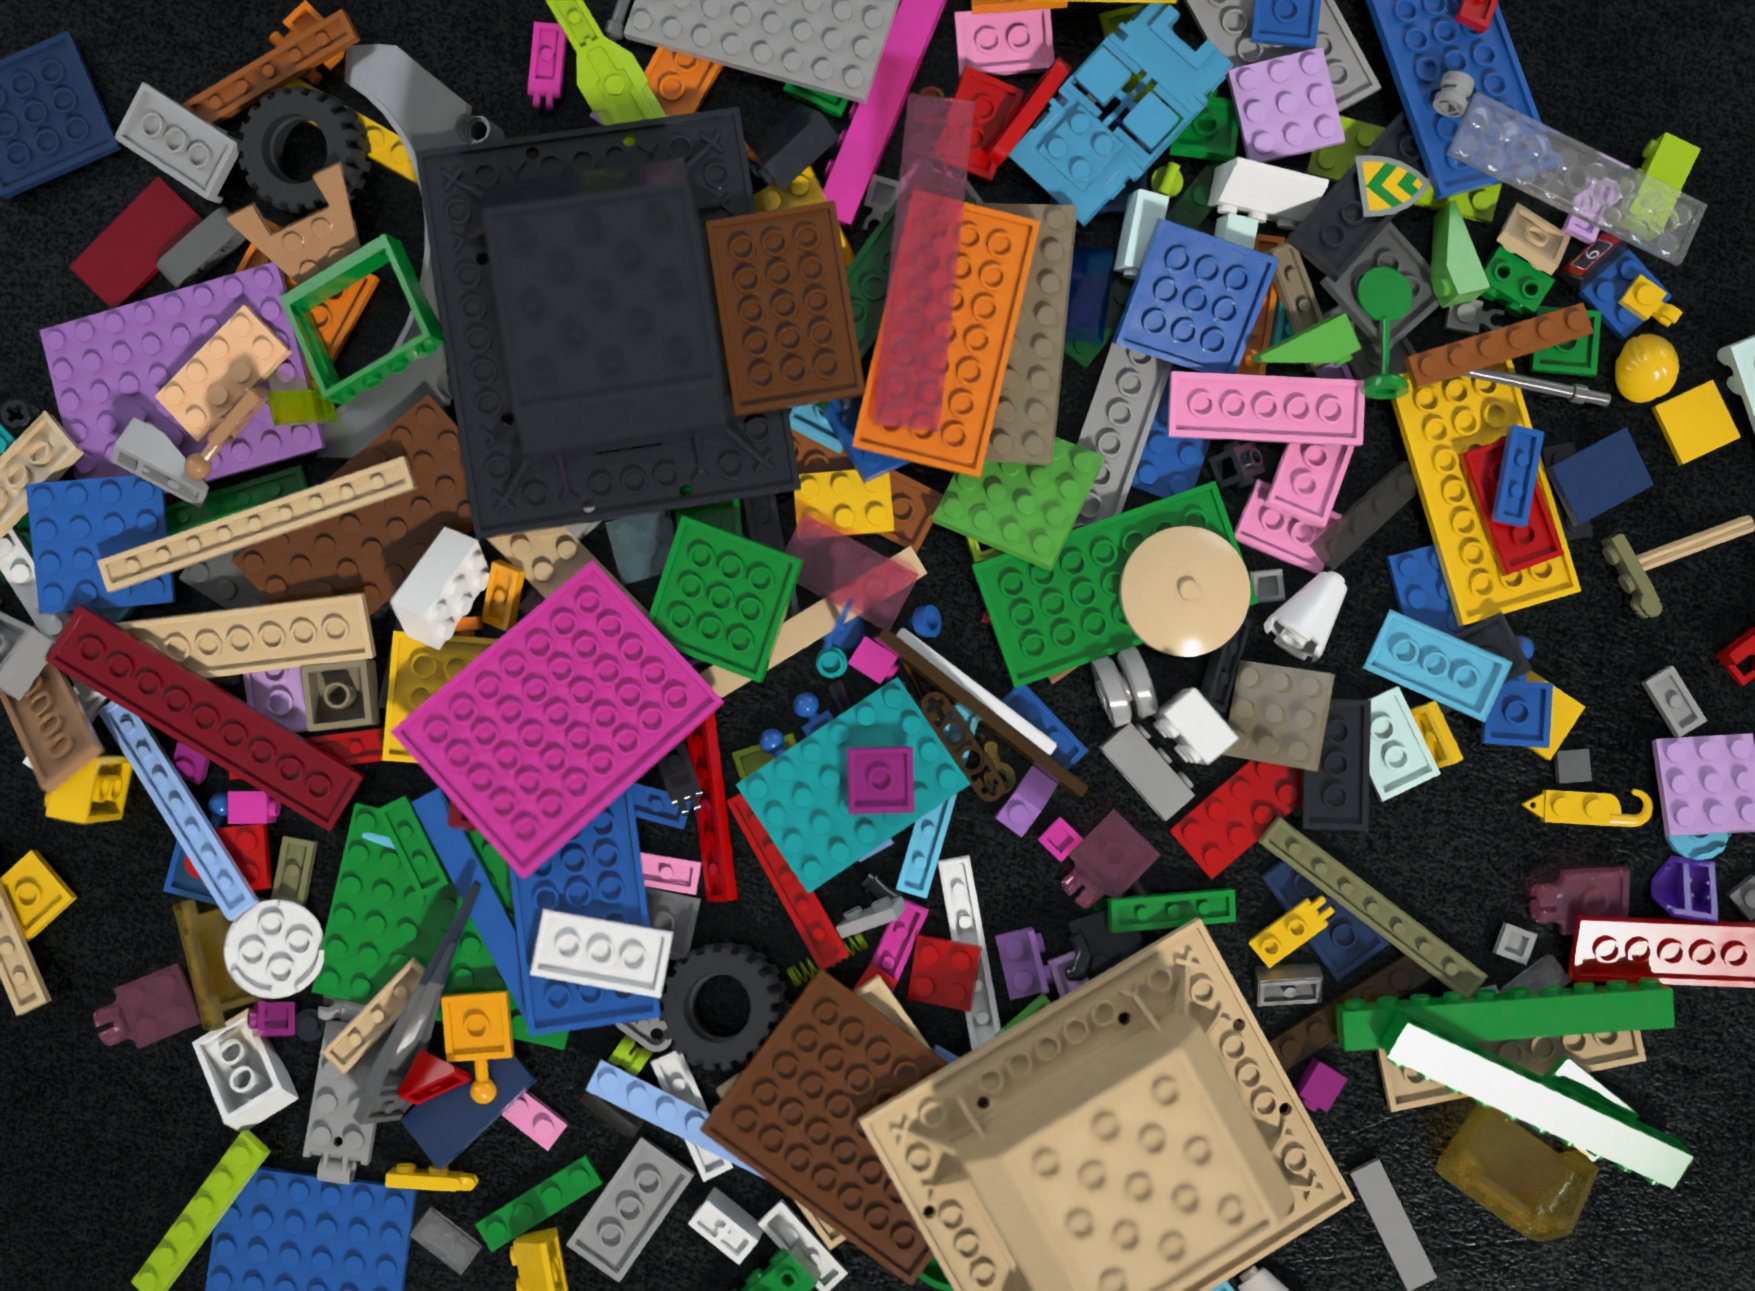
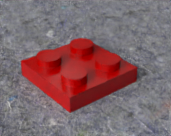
M924 934L917 935L907 999L970 1012L973 1009L982 946Z

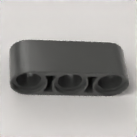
M221 207L211 213L157 262V268L176 290L195 285L246 240V237L226 219L232 213L227 207Z

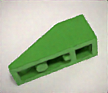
M1455 200L1450 201L1434 215L1430 280L1433 285V291L1438 297L1442 308L1474 301L1490 288Z
M1341 313L1334 314L1250 356L1252 363H1334L1335 366H1338L1353 359L1352 353L1361 349L1347 314Z

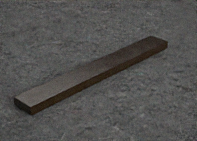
M880 629L873 639L1070 794L1082 797L1088 790L1085 783L889 629Z

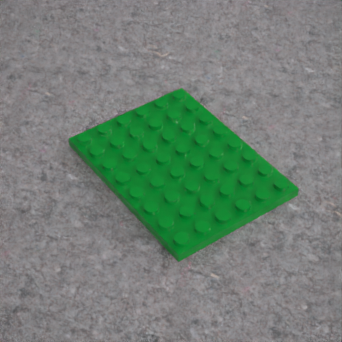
M356 802L321 950H324V962L314 979L312 992L367 1005L413 957H416L427 968L463 901L449 874L448 877L451 883L419 898L396 850L362 838V834L368 832L389 837L376 809L381 807ZM466 831L516 927L509 863L481 832ZM469 916L457 947L442 996L509 990L471 916ZM509 991L513 1039L565 1050L570 1030L529 1036L528 1026ZM441 1001L435 1021L443 1022Z

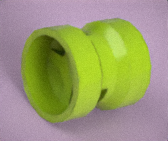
M626 1034L608 1061L615 1066H622L626 1069V1072L637 1076L653 1052L645 1047L635 1044V1040Z

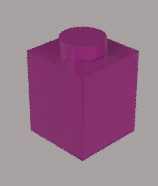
M1312 1057L1294 1090L1301 1096L1300 1101L1304 1106L1314 1112L1319 1107L1328 1113L1346 1083L1347 1078L1320 1060Z

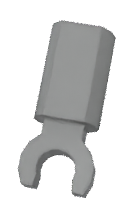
M324 995V1005L331 1007L319 1006L318 1017L323 1020L341 1018V1021L350 1022L366 1004Z

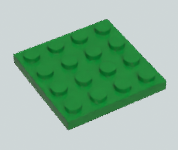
M682 515L648 620L677 651L761 683L764 681L805 559L688 515Z

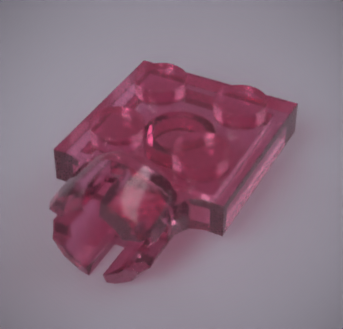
M1114 808L1069 854L1075 863V867L1063 879L1061 886L1070 897L1083 884L1086 888L1076 897L1074 902L1086 909L1091 907L1105 894L1112 898H1119L1158 859L1161 853Z
M1626 867L1560 870V878L1557 882L1536 884L1531 887L1530 896H1536V900L1529 901L1532 917L1538 923H1559V931L1562 935H1574L1577 915L1628 917L1630 870Z
M180 963L114 988L116 1001L113 1004L98 1009L93 1014L95 1028L113 1021V1028L98 1033L105 1045H114L126 1039H132L137 1049L202 1023Z

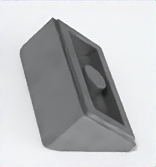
M1318 963L1273 965L1271 968L1256 966L1254 968L1257 1007L1322 1003L1323 975Z

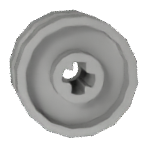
M1135 646L1118 652V670L1115 663L1108 656L1090 662L1098 697L1114 728L1131 722L1132 711L1130 703L1135 713L1141 718L1158 713V704L1153 685L1145 664Z

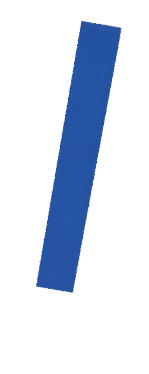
M438 788L411 803L462 901L475 880L481 884L480 892L470 916L528 1026L516 927L466 831L452 830L447 826L450 800L447 794L441 788Z

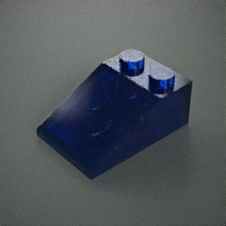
M1074 246L1065 341L1103 344L1116 249Z

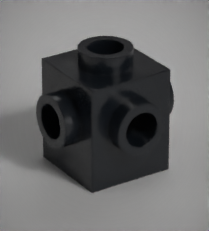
M1240 440L1222 446V453L1208 459L1220 489L1236 484L1238 489L1256 482L1254 476L1265 472L1262 455L1254 442L1241 445Z

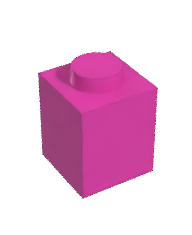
M866 636L848 662L850 666L880 685L883 680L890 682L900 667L895 664L896 656Z
M261 790L228 791V824H267L276 822V816L280 814L281 802Z

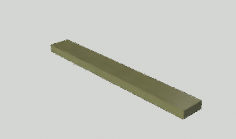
M1277 815L1258 839L1259 843L1453 991L1462 992L1464 997H1470L1488 977L1478 967Z

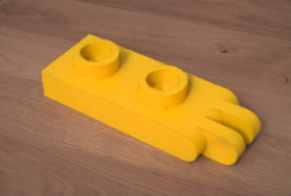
M1323 895L1312 902L1308 898L1304 899L1249 940L1250 946L1268 968H1271L1329 924L1326 919L1335 912L1332 906L1326 907L1321 912L1317 910L1327 901Z
M399 1163L386 1173L385 1187L453 1192L457 1190L470 1191L478 1184L479 1179L476 1174L448 1171V1166L444 1170H438L435 1165L429 1166V1169H417L416 1164Z

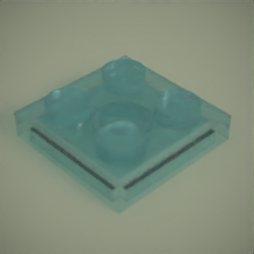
M670 511L624 517L605 523L622 585L663 574L676 534Z

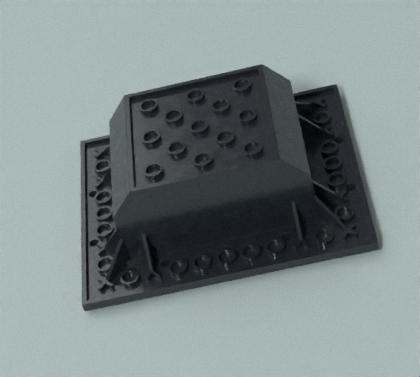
M739 107L415 152L477 540L801 490L788 408L736 416L732 392L728 387L730 379L707 232L703 230V226L706 224L705 221L756 213ZM631 137L636 142L633 146H626L624 140ZM530 151H537L539 153L538 158L535 160L528 159L527 155ZM482 255L489 257V261L485 265H480L477 262L478 258ZM506 415L514 416L515 420L512 425L507 426L503 424V418ZM661 443V445H654V446L641 447V448H635V449L621 450V451L608 452V453H602V454H597V453H596V452H603V451H609V450H616V449H622V448H629V447H636V446H642V445H649V444ZM683 486H689L692 489V494L689 497H682L679 492ZM586 501L595 503V509L592 512H585L583 510V504Z

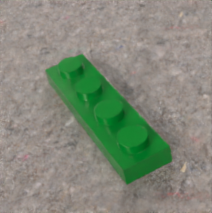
M1232 888L1107 899L1108 929L1112 933L1181 927L1196 917L1200 918L1204 925L1236 922L1235 890Z
M587 1153L482 1218L475 1226L491 1252L595 1189L604 1180Z

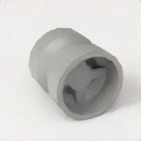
M1459 71L1446 72L1440 82L1441 91L1436 94L1433 101L1435 111L1447 117L1462 116L1467 107L1466 98L1472 94L1475 85L1473 78Z

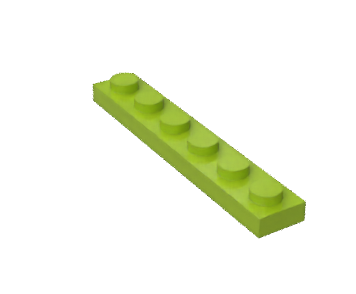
M246 1130L240 1133L133 1278L131 1283L139 1291L169 1290L269 1155L271 1150L252 1132Z

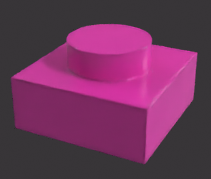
M1059 816L1037 840L1062 862L1083 838Z

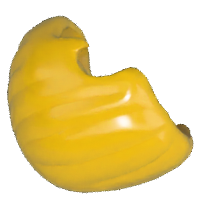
M1642 334L1629 339L1625 343L1621 354L1616 359L1615 382L1622 396L1632 402L1643 403L1667 394L1671 390L1679 372V360L1672 344L1663 337L1654 334Z

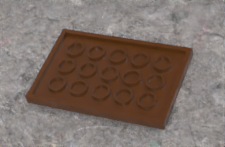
M835 200L705 221L735 415L742 416L864 396L865 386Z

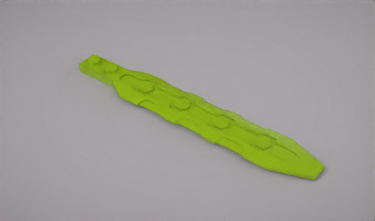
M545 0L577 54V86L591 110L598 114L603 125L669 116L665 114L648 86V79L634 55L603 35L583 0ZM631 137L624 140L626 146H633L636 142ZM706 224L703 226L705 232H707Z

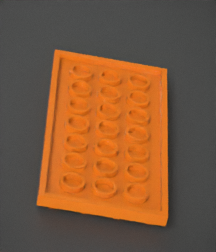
M917 190L912 191L852 448L980 478L1041 221Z

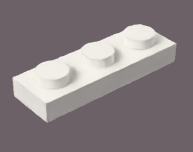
M783 1199L775 1204L758 1221V1225L780 1249L784 1247L788 1250L796 1243L820 1270L821 1275L816 1285L819 1291H830L848 1274V1269Z

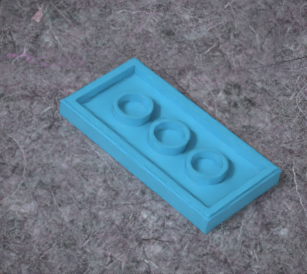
M1390 609L1363 668L1486 722L1513 662Z

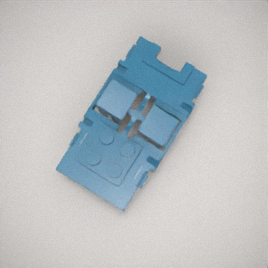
M1144 3L1127 24L1121 21L1117 25L1118 31L1115 34L1111 32L1061 86L1058 90L1059 95L1055 99L1051 97L1048 101L1051 106L1049 112L1045 111L1032 125L1034 128H1031L1008 155L1060 205H1075L1077 207L1076 220L1084 227L1110 199L1113 200L1126 186L1124 183L1128 179L1135 183L1207 106L1208 99L1205 96L1209 92H1213L1224 81L1225 75L1233 67V62L1220 52L1209 39L1196 52L1184 43L1173 32L1172 28L1179 19L1180 14L1167 3H1148L1147 5ZM1128 69L1135 75L1142 71L1145 74L1144 78L1129 95H1126L1121 89L1131 79V72ZM1151 80L1156 84L1152 90L1169 106L1167 107L1153 92H1148L1138 104L1133 99ZM1076 82L1088 92L1087 96L1074 86ZM1115 97L1120 104L1113 113L1101 122L1098 117L1102 111L1094 103L1097 101L1102 106H1106ZM1125 108L1130 113L1123 119V126L1137 138L1136 141L1130 138L1120 127H1117L1114 132L1107 128ZM1178 113V114L1183 118V120H1182V122L1173 130V128L1178 124L1179 118H1178V116L1176 115V114ZM1146 147L1152 154L1149 155L1143 149Z

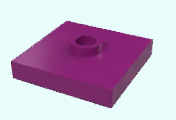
M913 746L847 748L848 814L915 812Z

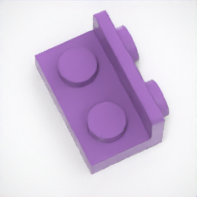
M1033 927L995 935L1010 1000L1041 992L1043 994L1049 993L1048 985L1053 984L1049 964L1044 966L1042 964L1040 953L1046 951L1041 933L1035 934Z

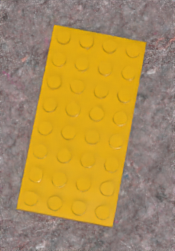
M1512 360L1486 367L1516 374ZM1408 373L1399 374L1408 381L1409 392L1402 397L1391 399L1458 626L1487 619L1501 611L1505 614L1580 592L1581 588L1541 455L1536 478L1565 555L1506 576L1501 575L1458 457L1461 453L1506 438L1508 427L1513 424L1532 429L1521 389L1458 376L1413 390Z

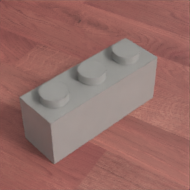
M1131 722L1124 724L1098 748L1162 820L1167 821L1195 796L1190 790L1194 785L1181 771L1176 774L1169 766L1172 762L1170 757L1160 747L1155 750L1147 740L1150 738V735L1139 723L1135 726Z

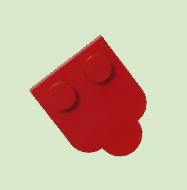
M267 824L214 828L252 890L272 888ZM186 855L185 868L187 872L195 878L202 879Z

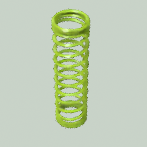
M861 932L854 934L859 948L852 938L847 936L852 951L844 940L841 939L851 955L855 956L854 947L860 952L862 949L868 948ZM807 957L806 960L812 975L803 963L799 962L805 979L795 965L787 968V972L796 987L802 985L801 979L807 982L806 973L810 978H813V970L817 972V969Z

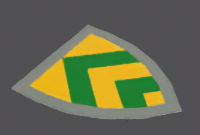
M1355 156L1364 217L1383 216L1402 211L1419 200L1431 185L1430 181L1418 170L1404 162L1384 156Z

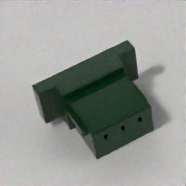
M1098 890L1083 907L1089 913L1092 911L1099 913L1107 905V901L1104 899L1106 895L1101 890Z

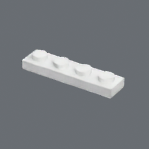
M672 1050L650 1061L662 1090L708 1112L683 1054L678 1055L675 1050ZM685 1140L703 1182L733 1168L731 1162Z

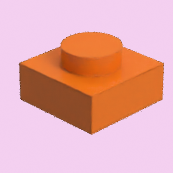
M482 616L462 618L455 627V636H475V630L484 629L483 622L481 621Z

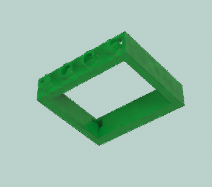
M385 233L279 297L323 399L338 404L352 402L360 392L381 385L384 378L393 373L405 371L409 368L411 362L418 358L432 355L436 352L437 347L445 343L443 334L401 241ZM391 262L422 334L340 382L309 310Z

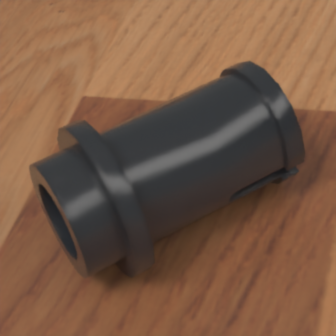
M872 870L866 874L859 884L863 888L862 892L864 894L868 892L877 900L886 896L892 900L902 895V893L881 879L879 872L874 873Z

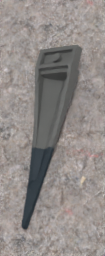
M476 880L470 887L362 1085L366 1088V1091L361 1096L359 1105L352 1116L360 1125L402 1120L413 1106V1103L398 1097V1090L419 1050L421 1049L428 1053L445 983L461 936L481 889V884Z

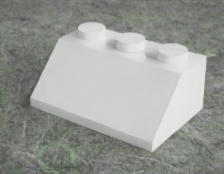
M1237 157L1215 167L1208 206L1218 208L1217 212L1225 215L1229 212L1234 214L1241 213L1248 215L1247 217L1259 220L1258 223H1266V220L1277 222L1278 228L1295 230L1320 202L1328 187L1329 180Z

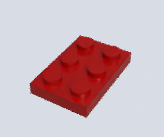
M966 66L962 71L931 159L988 183L991 182L997 165L989 160L985 154L1018 110L1024 91Z

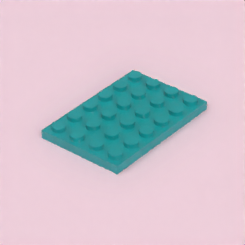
M896 677L737 783L736 786L809 894L969 786L970 782L953 760L905 686ZM913 746L915 812L848 814L847 748Z

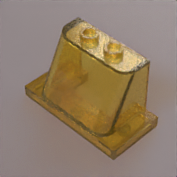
M264 898L258 899L260 902L265 901ZM194 899L175 904L173 909L203 1029L215 1031L225 1028L226 1024L222 1011L266 998L255 996L242 989L232 979L227 970L224 960V941L233 921L227 920L221 909L198 915Z

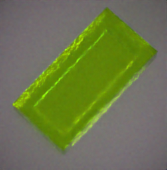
M319 389L273 391L267 394L274 427L333 423L338 420L334 402L323 399Z

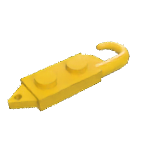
M1632 789L1631 793L1638 796L1643 802V808L1639 814H1621L1619 800L1614 795L1608 793L1542 790L1541 794L1522 803L1523 807L1540 817L1541 822L1637 827L1646 823L1653 812L1651 798L1648 794L1638 789ZM1532 802L1534 803L1533 808L1530 807V804Z

